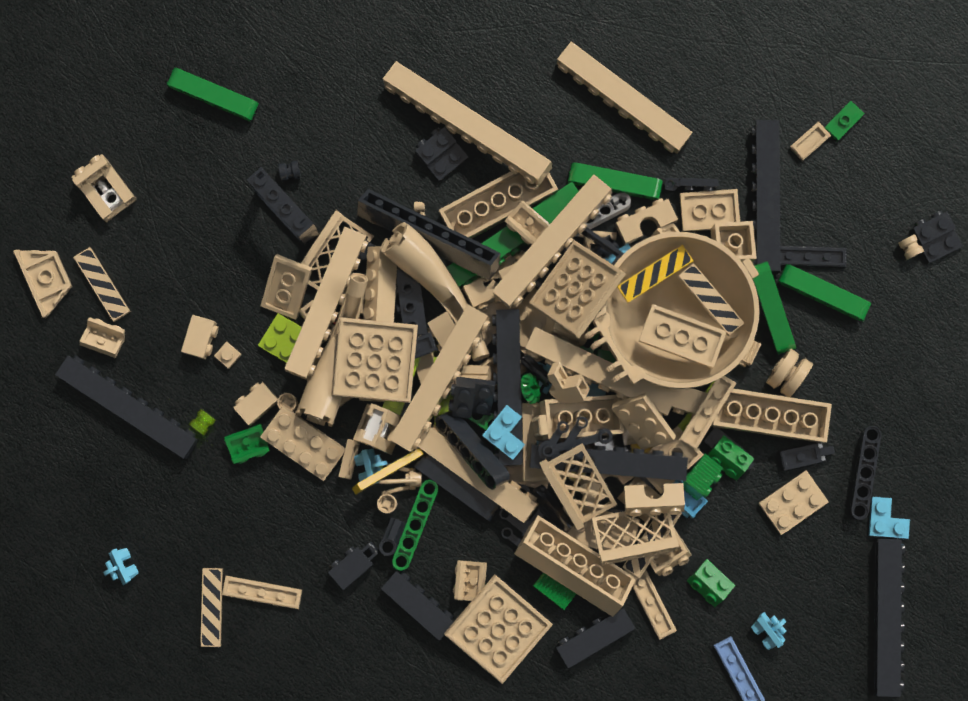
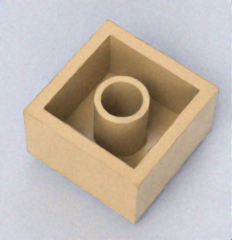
M753 221L715 223L710 229L711 239L728 248L741 262L748 258L753 263L757 259Z

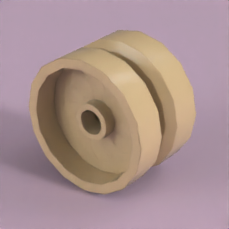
M789 349L778 361L766 381L773 388L778 387L785 381L780 389V393L785 397L793 395L813 366V363L807 359H802L794 366L799 358V354L793 349Z

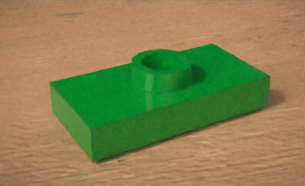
M850 101L826 125L825 129L838 142L865 113Z

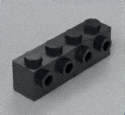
M397 266L395 297L399 296L400 304H396L397 314L402 316V324L418 325L417 337L427 334L421 284Z

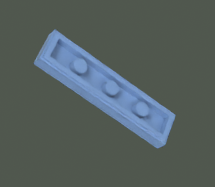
M730 636L715 644L714 647L742 700L765 701L732 637Z

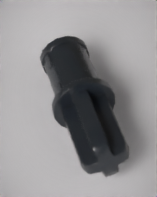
M524 355L520 361L521 364L532 375H535L545 387H548V382L550 383L547 376L548 372L543 368V365L538 364L531 356Z

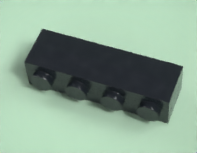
M396 571L381 589L434 637L440 640L447 629L453 624L454 621L452 619L454 616L447 610L443 612L438 607L440 604L432 596L428 599L423 594L425 590L418 584L414 586L410 583L409 580L411 578L404 571H401V573Z
M621 608L613 617L609 615L602 619L600 616L591 622L592 626L587 629L583 626L574 632L575 636L569 639L567 636L558 641L559 645L556 648L568 668L636 629L624 608Z

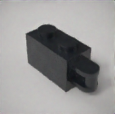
M372 541L362 550L359 547L355 549L352 546L344 553L346 557L341 562L337 559L329 566L331 570L328 573L345 590L374 565L371 560L380 551ZM367 549L373 554L369 558L364 553Z

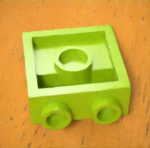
M278 313L258 346L287 363L302 327Z

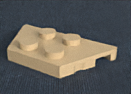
M14 250L43 318H46L72 287L60 257L56 251Z

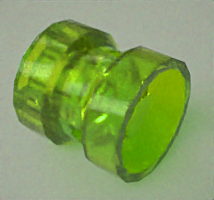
M200 409L196 419H192L189 425L202 435H205L208 432V427L213 425L216 420Z

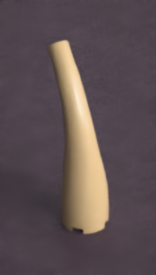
M405 222L399 224L392 230L394 234L390 240H384L381 252L425 287L443 305L457 324L468 305L464 295L431 245L409 224ZM482 333L479 336L481 339L476 349L472 348L470 352L473 361H479L489 356Z
M353 273L350 277L330 339L316 365L312 377L307 382L296 411L298 416H301L303 413L307 415L306 420L324 426L325 422H328V426H333L343 397L332 395L340 317L359 319L368 278L363 274Z

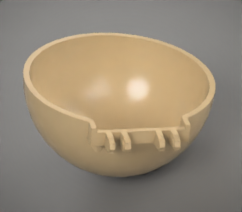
M669 232L642 240L620 257L614 266L622 270L626 275L618 285L681 245L685 247L693 262L629 303L626 302L616 287L602 306L601 311L592 320L596 328L584 335L585 339H590L600 333L602 338L592 343L590 347L594 350L606 343L617 361L605 368V371L607 373L612 372L618 367H621L623 370L622 373L611 379L613 384L627 376L632 386L641 380H645L666 388H694L721 378L739 364L749 351L757 332L759 300L752 277L741 260L733 252L706 236L688 232ZM693 263L744 322L730 336L725 335L713 369L638 342L652 304L722 329L678 278Z

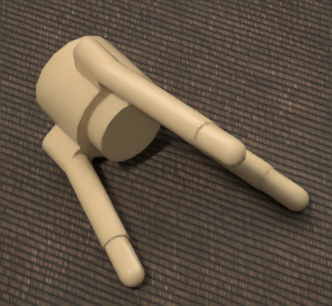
M403 467L399 469L409 473L405 474V479L379 480V484L405 483L408 486L382 491L381 494L415 490L416 487H421V472H416V468Z

